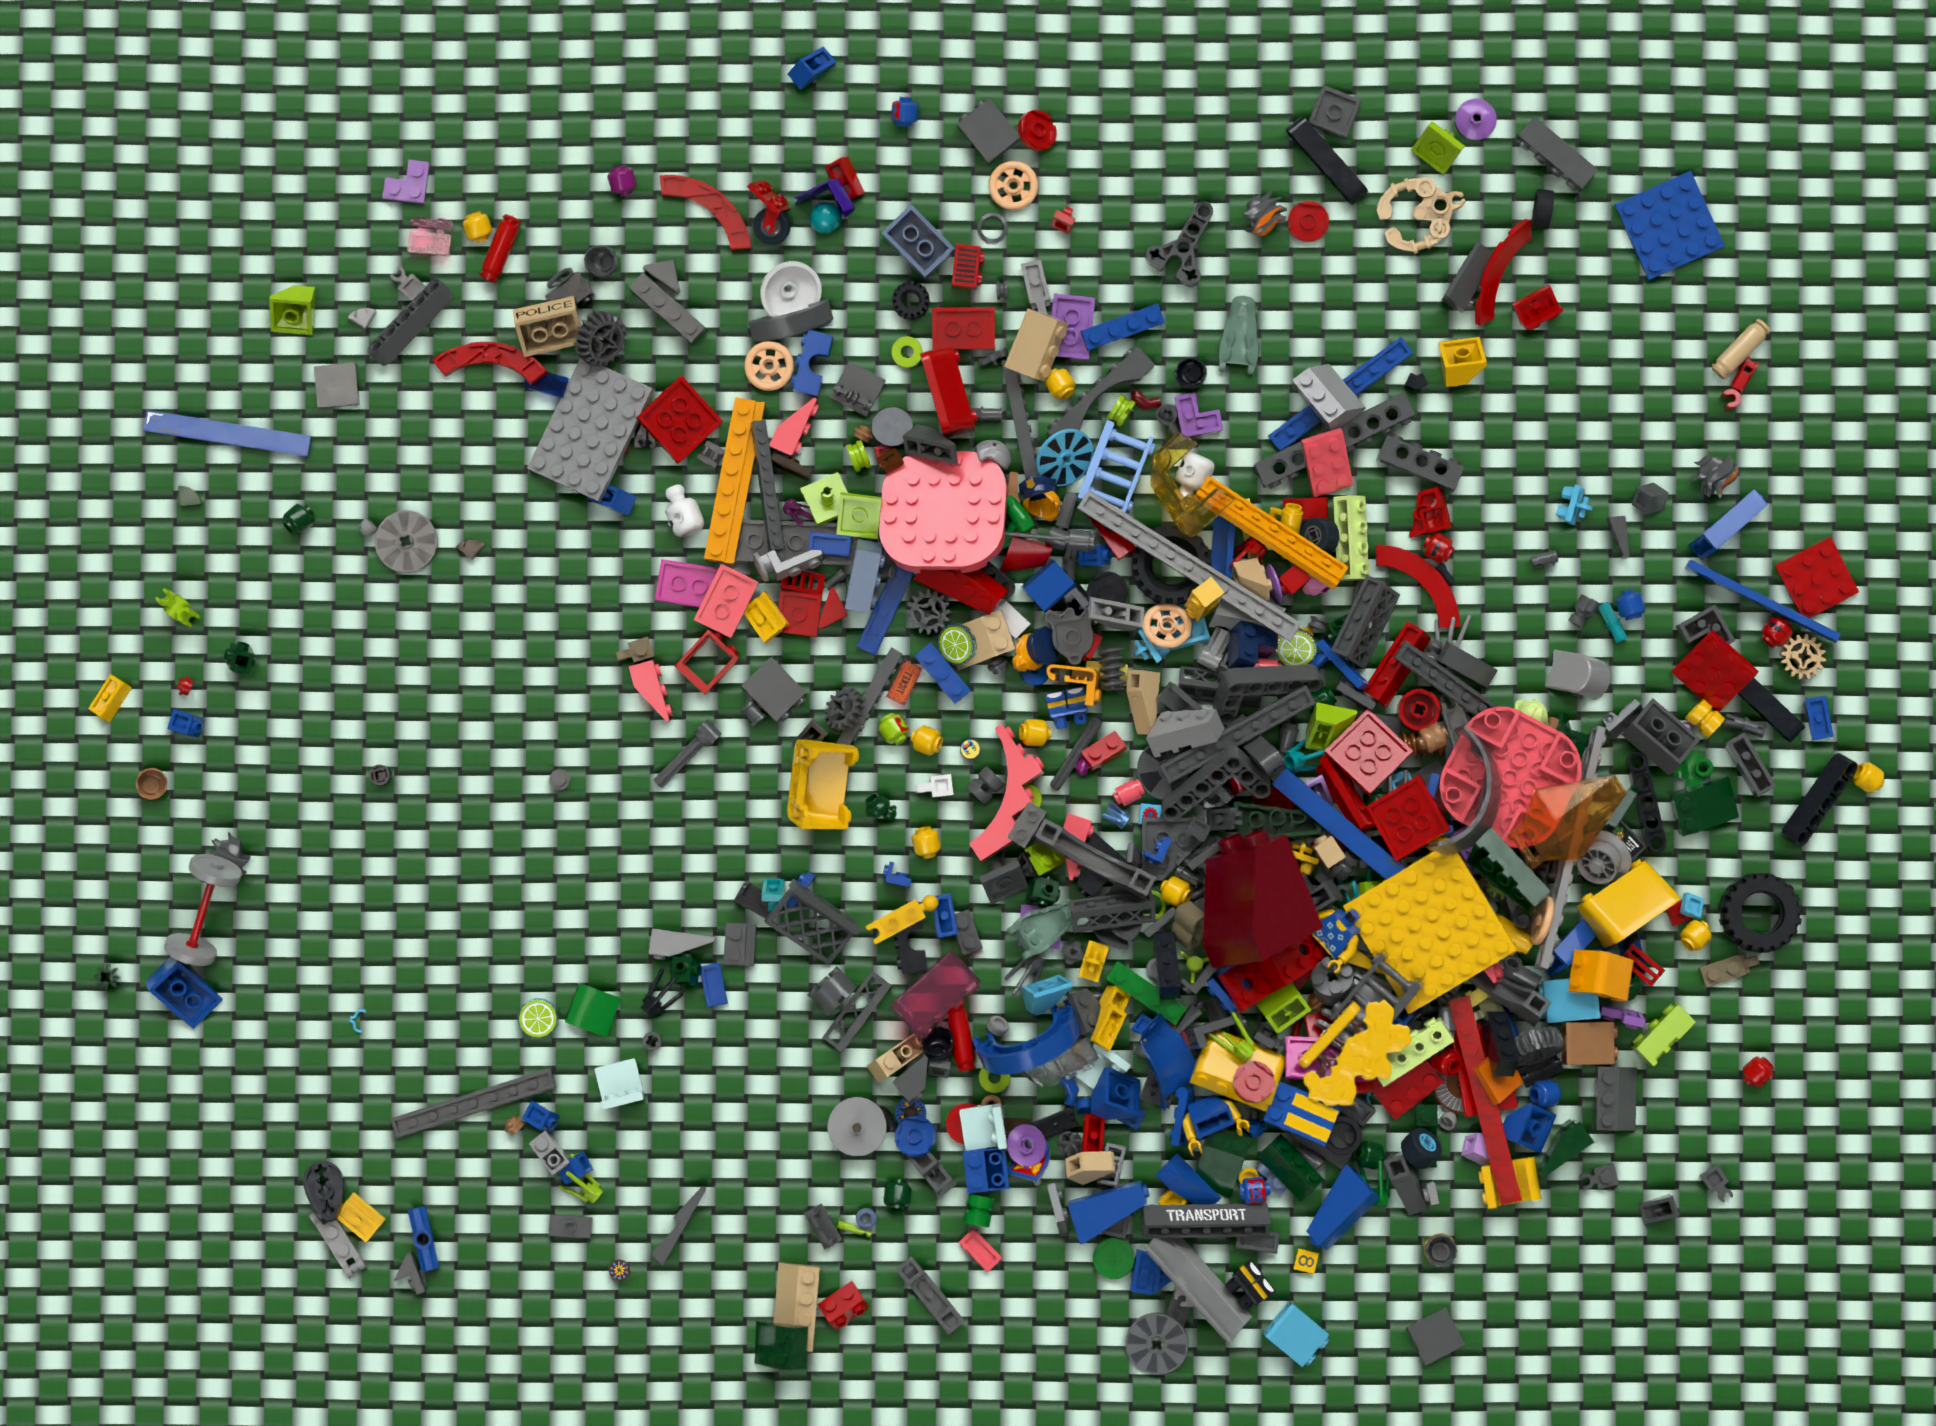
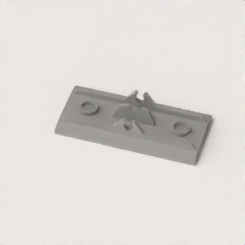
M1154 1237L1146 1246V1249L1148 1250V1255L1176 1285L1175 1300L1180 1295L1185 1296L1186 1301L1181 1302L1180 1306L1195 1307L1223 1339H1226L1229 1343L1233 1342L1243 1326L1251 1319L1250 1313L1240 1306L1235 1296L1230 1293L1226 1286L1183 1238Z

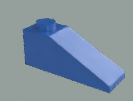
M1178 1153L1156 1173V1176L1171 1191L1193 1204H1216L1221 1199Z

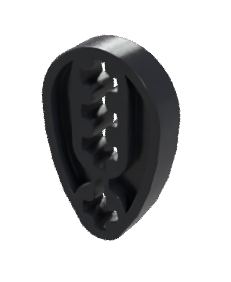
M319 1161L312 1164L306 1170L303 1177V1186L313 1209L325 1221L333 1222L338 1218L343 1207L345 1197L344 1176L341 1170L332 1162ZM320 1167L327 1170L323 1174L329 1180L325 1183L326 1187L331 1190L327 1192L328 1196L320 1193L324 1191L323 1186L319 1183L322 1181V1177L317 1173L320 1171ZM327 1202L329 1203L330 1208L334 1210L333 1212H331V1216L324 1214V1212L328 1210Z

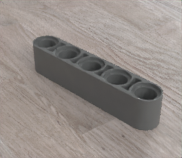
M440 279L432 280L371 342L368 347V353L382 366L391 363L450 302L453 297L452 291Z

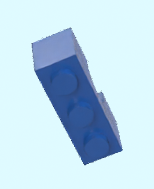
M808 330V334H803L801 346L804 347L803 353L798 354L796 366L799 367L797 375L793 374L790 386L794 387L793 391L795 393L818 398L823 376L814 374L809 369V365L815 357H829L833 342L832 335Z
M931 642L915 655L917 661L955 705L971 692Z

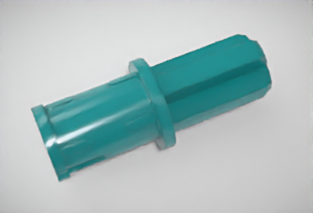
M1605 602L1601 604L1598 609L1607 624L1605 627L1609 628L1615 642L1618 643L1626 639L1628 636L1619 622L1621 619L1617 618L1610 603Z

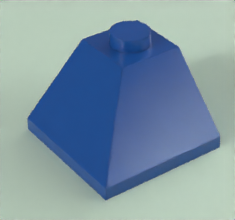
M1105 1067L1091 1094V1114L1107 1120L1138 1118L1140 1116V1080Z
M1529 1103L1506 1116L1503 1123L1506 1138L1541 1153L1557 1115Z

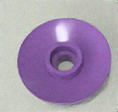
M1482 99L1465 101L1458 108L1455 115V124L1458 131L1470 140H1481L1488 137L1493 132L1497 122L1494 108ZM1479 115L1480 121H1474L1473 116Z
M1268 564L1266 565L1265 572L1266 578L1270 579L1272 583L1270 596L1280 605L1283 601L1281 586L1273 566Z
M1029 1124L1019 1125L1008 1136L1007 1150L1010 1157L1019 1165L1033 1166L1043 1159L1046 1153V1140L1042 1132L1035 1126ZM1028 1141H1030L1032 1144L1031 1148L1027 1145Z

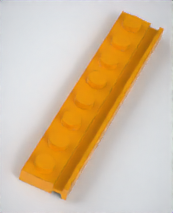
M735 397L704 560L729 563L731 565L735 563L755 460L750 423L763 419L765 402Z
M1209 475L1194 496L1195 500L1333 590L1349 568Z

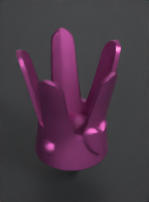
M794 499L787 500L783 505V512L790 515L800 526H803V522L797 514L808 519L812 518L810 513L800 508H810V506L799 504Z

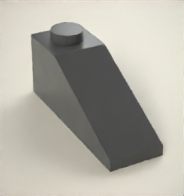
M917 424L903 435L905 454L954 465L958 463L956 445L935 428Z

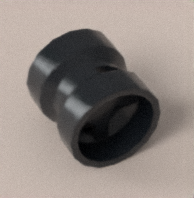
M375 765L369 772V778L374 784L385 786L392 780V771L387 766Z

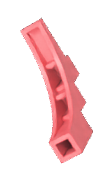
M1003 724L997 726L995 730L1002 741L1007 758L1008 777L1006 792L1001 807L993 821L981 835L969 843L982 863L1014 843V841L1008 838L1010 831L1017 822L1014 818L1023 812L1029 802L1033 803L1032 799L1035 798L1030 789H1024V786L1044 774L1042 768L1045 766L1038 756L1034 758L1032 754L1024 758V755H1026L1025 750L1020 743L1018 745L1015 744L1012 739L1015 737L1009 726L1005 728Z

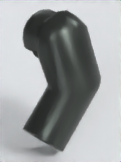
M880 1105V1109L886 1119L887 1133L896 1131L897 1127L893 1114L885 1106Z

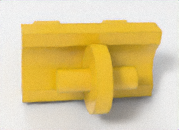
M1303 839L1301 844L1293 842L1292 848L1299 850L1298 852H1293L1296 860L1302 862L1300 870L1305 872L1307 876H1310L1314 866L1318 865L1319 859L1303 854L1304 852L1312 854L1313 851L1312 848L1306 846L1307 840Z
M1089 940L1078 976L1098 982L1109 946Z

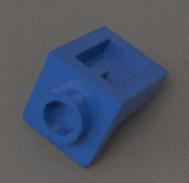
M1095 544V549L1089 550V552L1079 551V566H1104L1111 564L1112 551L1107 544Z
M173 709L167 729L199 738L203 729L204 718Z
M1165 836L1163 840L1158 839L1154 848L1157 854L1154 855L1144 850L1145 860L1155 865L1158 862L1162 863L1172 839Z
M890 861L889 866L885 865L882 877L886 878V883L910 888L912 879L908 878L909 874L896 872V875H892L894 862Z
M531 1100L522 1120L541 1131L551 1133L556 1127L560 1115Z

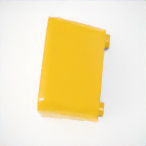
M798 739L796 741L787 804L789 820L801 829H848V824L851 821V811L844 805L848 768L858 762V748L852 745Z
M1640 859L1636 860L1631 864V869L1628 873L1594 895L1591 892L1581 898L1582 903L1577 905V908L1604 948L1620 942L1680 900L1675 890L1646 860L1642 862Z

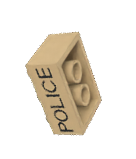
M574 296L513 310L514 324L524 357L575 346L574 342L577 339L574 335L579 333L577 327H581L582 324Z

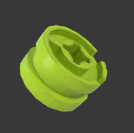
M1121 394L1106 419L1115 421L1116 425L1121 427L1136 402L1128 401L1126 396Z
M861 440L856 441L854 445H846L855 472L861 471V468L871 467Z

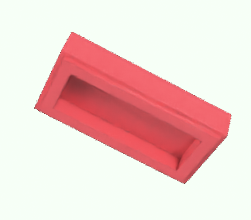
M974 1228L958 1242L987 1273L1003 1258Z

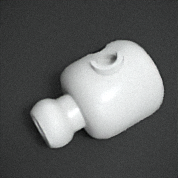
M1193 452L1185 454L1181 463L1178 464L1179 468L1175 475V480L1181 486L1175 491L1174 499L1187 505L1192 503L1194 491L1200 489L1208 475L1212 476L1215 468L1211 460Z
M680 484L666 489L665 495L671 501V504L666 508L665 513L669 521L668 525L671 526L673 533L678 537H686L703 528L704 518L697 502L692 498H685V489Z

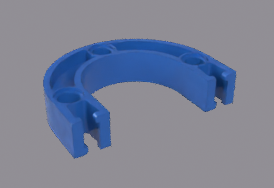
M1068 999L1063 1000L1064 1008L1057 1010L1058 1006L1055 1004L1050 1009L1053 1015L1052 1024L1047 1030L1031 1040L1015 1045H1000L995 1042L990 1031L986 1033L988 1038L986 1041L980 1043V1037L973 1038V1044L984 1069L989 1073L998 1075L1020 1073L1046 1064L1068 1050L1076 1042L1081 1031Z

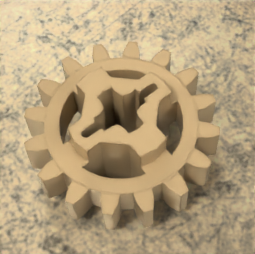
M1805 634L1803 639H1801L1800 635H1795L1796 641L1790 638L1788 640L1789 645L1784 644L1782 646L1785 652H1780L1779 654L1784 656V659L1780 661V664H1786L1783 670H1790V677L1797 674V679L1799 680L1802 679L1803 675L1806 679H1809L1810 673L1814 676L1818 675L1816 669L1822 670L1824 667L1820 662L1826 661L1825 658L1821 657V654H1824L1826 651L1819 649L1822 643L1815 644V637L1808 640V634ZM1800 643L1798 650L1791 651L1796 644ZM1810 646L1814 649L1816 654H1813L1811 652V650L1809 649ZM1804 652V656H1807V659L1802 662V658H1799L1798 655ZM1790 660L1794 661V663L1796 664V668L1793 667ZM1809 663H1815L1812 668L1805 671Z

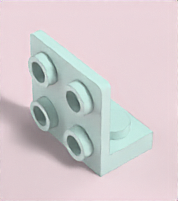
M1093 1044L1088 1052L1094 1054L1097 1061L1093 1062L1090 1057H1087L1085 1063L1088 1067L1084 1068L1079 1063L1073 1074L1094 1089L1105 1067L1125 1073L1131 1065L1113 1051H1105L1096 1044Z
M634 1058L595 1068L603 1110L645 1099Z
M1001 1103L960 1109L966 1151L998 1146V1149L1007 1148Z

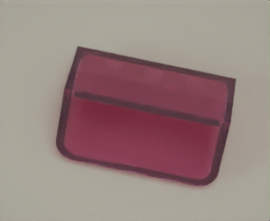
M951 949L890 1004V1007L918 1038L921 1035L925 1038L933 1030L931 1026L934 1023L944 1021L949 1016L947 1012L952 1007L957 1009L964 1002L963 997L968 992L972 995L980 988L978 983L981 981Z

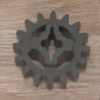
M927 589L925 595L919 591V597L917 598L913 595L912 599L914 602L907 603L911 607V610L906 611V614L911 615L907 621H913L912 628L919 627L920 634L923 630H927V635H930L931 630H934L937 634L938 627L940 626L944 629L945 625L943 622L950 621L946 617V614H951V610H946V607L950 604L949 602H943L944 595L940 598L937 597L938 591H935L933 595L930 594L929 589ZM930 598L928 603L918 604L921 600ZM937 602L941 605L943 614L937 611L935 607ZM932 607V612L935 615H929L928 618L925 617V612L921 609ZM914 611L920 613L922 617L920 623L916 620ZM939 620L935 625L927 626L929 621Z
M843 687L842 692L836 690V696L831 695L830 698L832 700L826 702V705L829 706L828 709L824 710V713L828 714L824 718V720L828 721L827 725L838 732L840 730L846 732L847 727L853 728L854 722L858 724V717L863 716L861 710L865 708L862 704L865 701L861 697L862 693L852 687Z

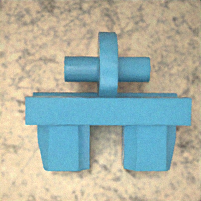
M1579 485L1574 487L1564 486L1562 498L1570 500L1569 507L1559 505L1556 513L1557 517L1571 525L1576 524L1577 517L1584 518L1586 511L1592 512L1593 507L1588 505L1590 498L1584 496L1585 489Z
M1143 628L1138 630L1145 646L1141 644L1140 640L1134 642L1138 649L1133 653L1134 656L1141 654L1145 661L1150 658L1146 652L1148 649L1156 663L1162 661V657L1169 653L1170 649L1155 647L1146 638Z

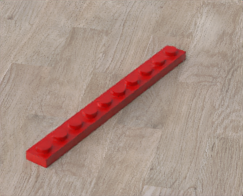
M1470 995L1449 1000L1501 1205L1520 1201L1522 1196L1498 1104L1494 1105L1473 1070L1486 1057Z

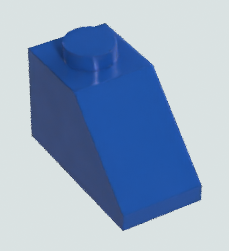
M823 46L800 59L787 75L801 90L830 69L836 63V60Z
M609 485L601 502L587 497V500L629 516L637 497Z

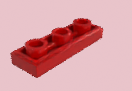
M1086 515L1118 561L1136 550L1133 543L1113 531L1107 532V527Z

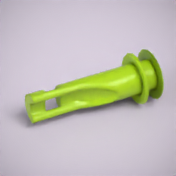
M839 1218L837 1228L841 1229V1232L845 1230L859 1235L866 1233V1237L870 1238L872 1232L858 1229L851 1223L841 1221Z

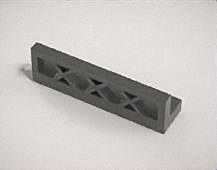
M1181 666L1178 687L1193 700L1213 702L1220 683L1218 673L1211 669ZM1184 673H1185V674H1192V675H1194L1196 678H1194V679L1184 678ZM1214 677L1216 681H1207L1205 678ZM1262 695L1243 696L1240 706L1260 708Z
M1169 682L1157 696L1171 711L1203 709L1172 682Z
M1151 889L1145 899L1128 892L1069 901L1073 933L1156 921L1155 900ZM1150 909L1149 916L1138 915L1142 910ZM1128 912L1130 914L1126 919L1118 918L1121 913ZM1102 915L1109 916L1105 922L1097 920ZM1077 919H1089L1086 924L1077 925Z
M871 971L822 1038L842 1053L892 985L874 971ZM874 977L882 985L878 991L869 992L868 982ZM866 986V993H861ZM869 994H875L870 1000ZM867 995V1006L856 1009V998ZM853 1004L854 1009L848 1010L850 1006ZM857 1011H862L861 1014L857 1016ZM855 1012V1022L852 1025L844 1026L843 1016L845 1013ZM841 1020V1026L836 1027V1025ZM850 1027L847 1033L845 1034L844 1028ZM842 1028L843 1038L837 1044L828 1036L833 1030Z

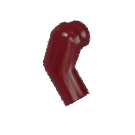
M1135 390L1131 394V400L1136 402L1135 405L1142 410L1161 406L1160 397L1148 399L1140 390Z

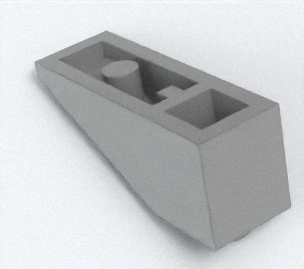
M1090 597L1088 618L1114 629L1133 631L1143 628L1144 607Z
M652 929L649 954H653L655 959L665 960L666 956H673L715 942L716 937Z

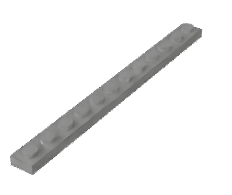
M1089 490L1077 507L1081 512L1196 584L1201 585L1212 577L1224 591L1222 600L1289 642L1301 626V623Z
M1596 726L1591 728L1582 766L1581 779L1577 787L1551 895L1554 901L1553 919L1545 940L1539 945L1534 969L1541 971L1551 967L1554 960L1552 951L1558 942L1559 935L1557 930L1558 926L1560 927L1563 922L1562 909L1568 901V894L1566 893L1568 886L1571 885L1573 880L1571 872L1578 859V854H1576L1577 847L1580 846L1583 838L1581 830L1587 821V814L1585 813L1587 806L1590 805L1592 800L1591 788L1597 780V774H1595L1596 767L1599 766L1602 758L1600 750L1601 746H1604L1607 737L1605 727Z

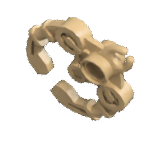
M1429 177L1406 178L1398 184L1392 183L1378 203L1377 213L1379 219L1386 220L1392 216L1390 202L1394 197H1398L1397 192L1407 189L1409 193L1412 190H1416L1417 194L1424 198L1413 209L1412 214L1416 220L1432 222L1430 225L1431 234L1425 235V240L1414 243V240H1402L1400 231L1395 227L1390 228L1384 233L1387 242L1397 249L1416 254L1419 250L1430 249L1440 240L1448 237L1450 233L1449 221L1453 211L1460 209L1466 202L1465 199H1461L1459 204H1454L1452 201L1453 197H1463V193L1458 191L1446 193L1436 187V183ZM1439 200H1443L1447 204L1446 208L1442 211L1435 209V203Z

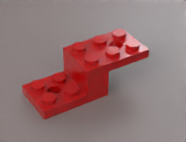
M1311 934L1263 961L1238 964L1221 974L1219 978L1241 1013L1271 993L1316 967L1317 963L1328 955L1322 945ZM1299 946L1304 948L1305 955L1301 954ZM1243 979L1248 982L1249 989L1244 987Z

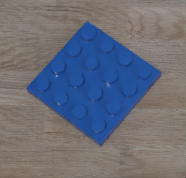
M1691 171L1614 205L1648 281L1725 247Z

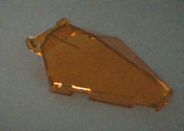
M1615 775L1569 782L1553 787L1536 788L1521 825L1510 831L1507 836L1511 841L1515 842L1527 860V866L1530 870L1539 866L1543 861L1582 859L1627 792ZM1526 832L1539 852L1538 856H1533L1520 836L1522 833Z

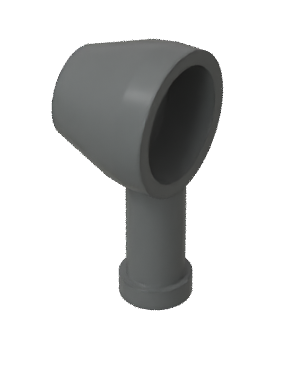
M1171 403L1161 405L1156 411L1157 420L1161 424L1168 426L1172 442L1181 440L1182 436L1179 434L1175 424L1177 418L1176 406ZM1166 409H1170L1172 413H1168Z

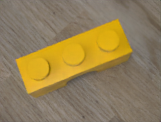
M1210 577L1191 592L1184 606L1186 614L1190 619H1195L1198 623L1217 608L1218 600L1223 597L1224 591Z

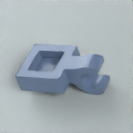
M1260 1163L1256 1170L1267 1178L1265 1183H1269L1270 1189L1281 1197L1287 1187L1270 1169Z

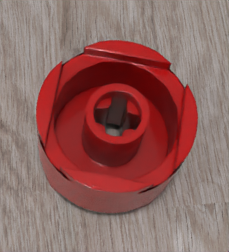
M1414 689L1404 694L1397 704V717L1406 729L1419 732L1420 729L1428 728L1431 724L1437 722L1441 709L1440 703L1433 693L1424 689ZM1415 705L1423 707L1421 716L1414 713Z

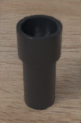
M1442 562L1435 569L1442 575L1447 584L1451 585L1455 580Z

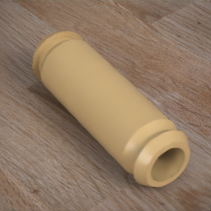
M1754 320L1755 323L1750 324L1716 359V364H1712V370L1720 378H1728L1727 375L1732 374L1765 340L1766 335L1770 334V328L1762 320Z

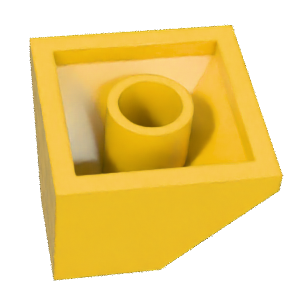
M1480 337L1438 342L1442 374L1446 387L1468 384L1487 366Z

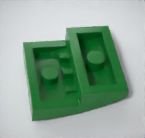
M579 983L565 1023L607 1037L621 998Z

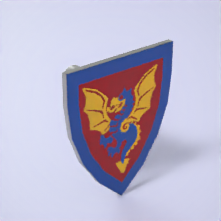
M1046 1141V1153L1039 1163L1033 1166H1022L1014 1161L1007 1169L1008 1175L1033 1181L1036 1186L1042 1183L1041 1177L1050 1161L1048 1142Z

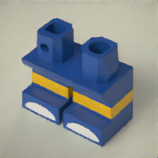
M1084 686L1065 690L1068 709L1063 690L1045 694L1049 715L1053 719L1056 729L1067 727L1065 716L1074 715L1075 725L1086 724V712L1088 709L1087 705H1085Z

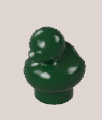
M872 793L864 801L867 806L866 814L870 819L877 820L882 815L888 821L895 819L897 815L896 805L890 806V801L887 797L880 796L878 793Z

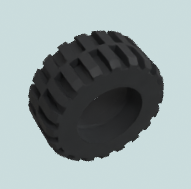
M1769 873L1748 874L1736 879L1732 885L1726 888L1725 895H1722L1720 899L1722 902L1721 907L1718 908V913H1720L1721 917L1719 922L1724 928L1725 936L1729 937L1734 945L1741 947L1745 951L1766 953L1781 949L1783 945H1787L1791 941L1792 936L1797 934V927L1801 925L1800 913H1802V906H1799L1798 901L1800 899L1798 894L1794 893V888L1787 884L1784 879ZM1756 893H1764L1771 896L1779 908V918L1776 925L1771 930L1763 933L1748 929L1741 917V908L1744 901Z

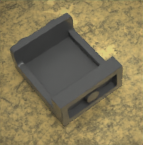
M990 98L987 101L983 99L974 106L975 110L970 114L968 112L963 114L958 119L959 123L957 124V128L973 144L988 166L1021 140L1019 134Z
M772 657L741 685L776 722L779 720L785 721L791 715L789 710L794 706L798 708L806 700L804 696L807 693Z
M1029 802L1010 831L1008 838L1023 849L1028 848L1044 818L1046 819L1048 816L1047 812Z
M1209 962L1196 977L1194 984H1189L1180 977L1181 989L1188 995L1191 992L1197 994L1217 968H1212Z
M1240 1013L1236 1014L1246 1030L1247 1022L1245 1018L1241 1017ZM1232 1015L1184 1030L1190 1050L1208 1046L1204 1034L1230 1026L1234 1036L1243 1034Z

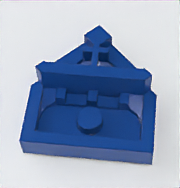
M1136 1249L1129 1291L1149 1295L1156 1294L1161 1288L1172 1281L1148 1255V1251Z

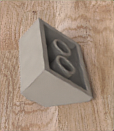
M1330 364L1309 367L1292 380L1297 392L1330 431L1341 428L1366 409Z

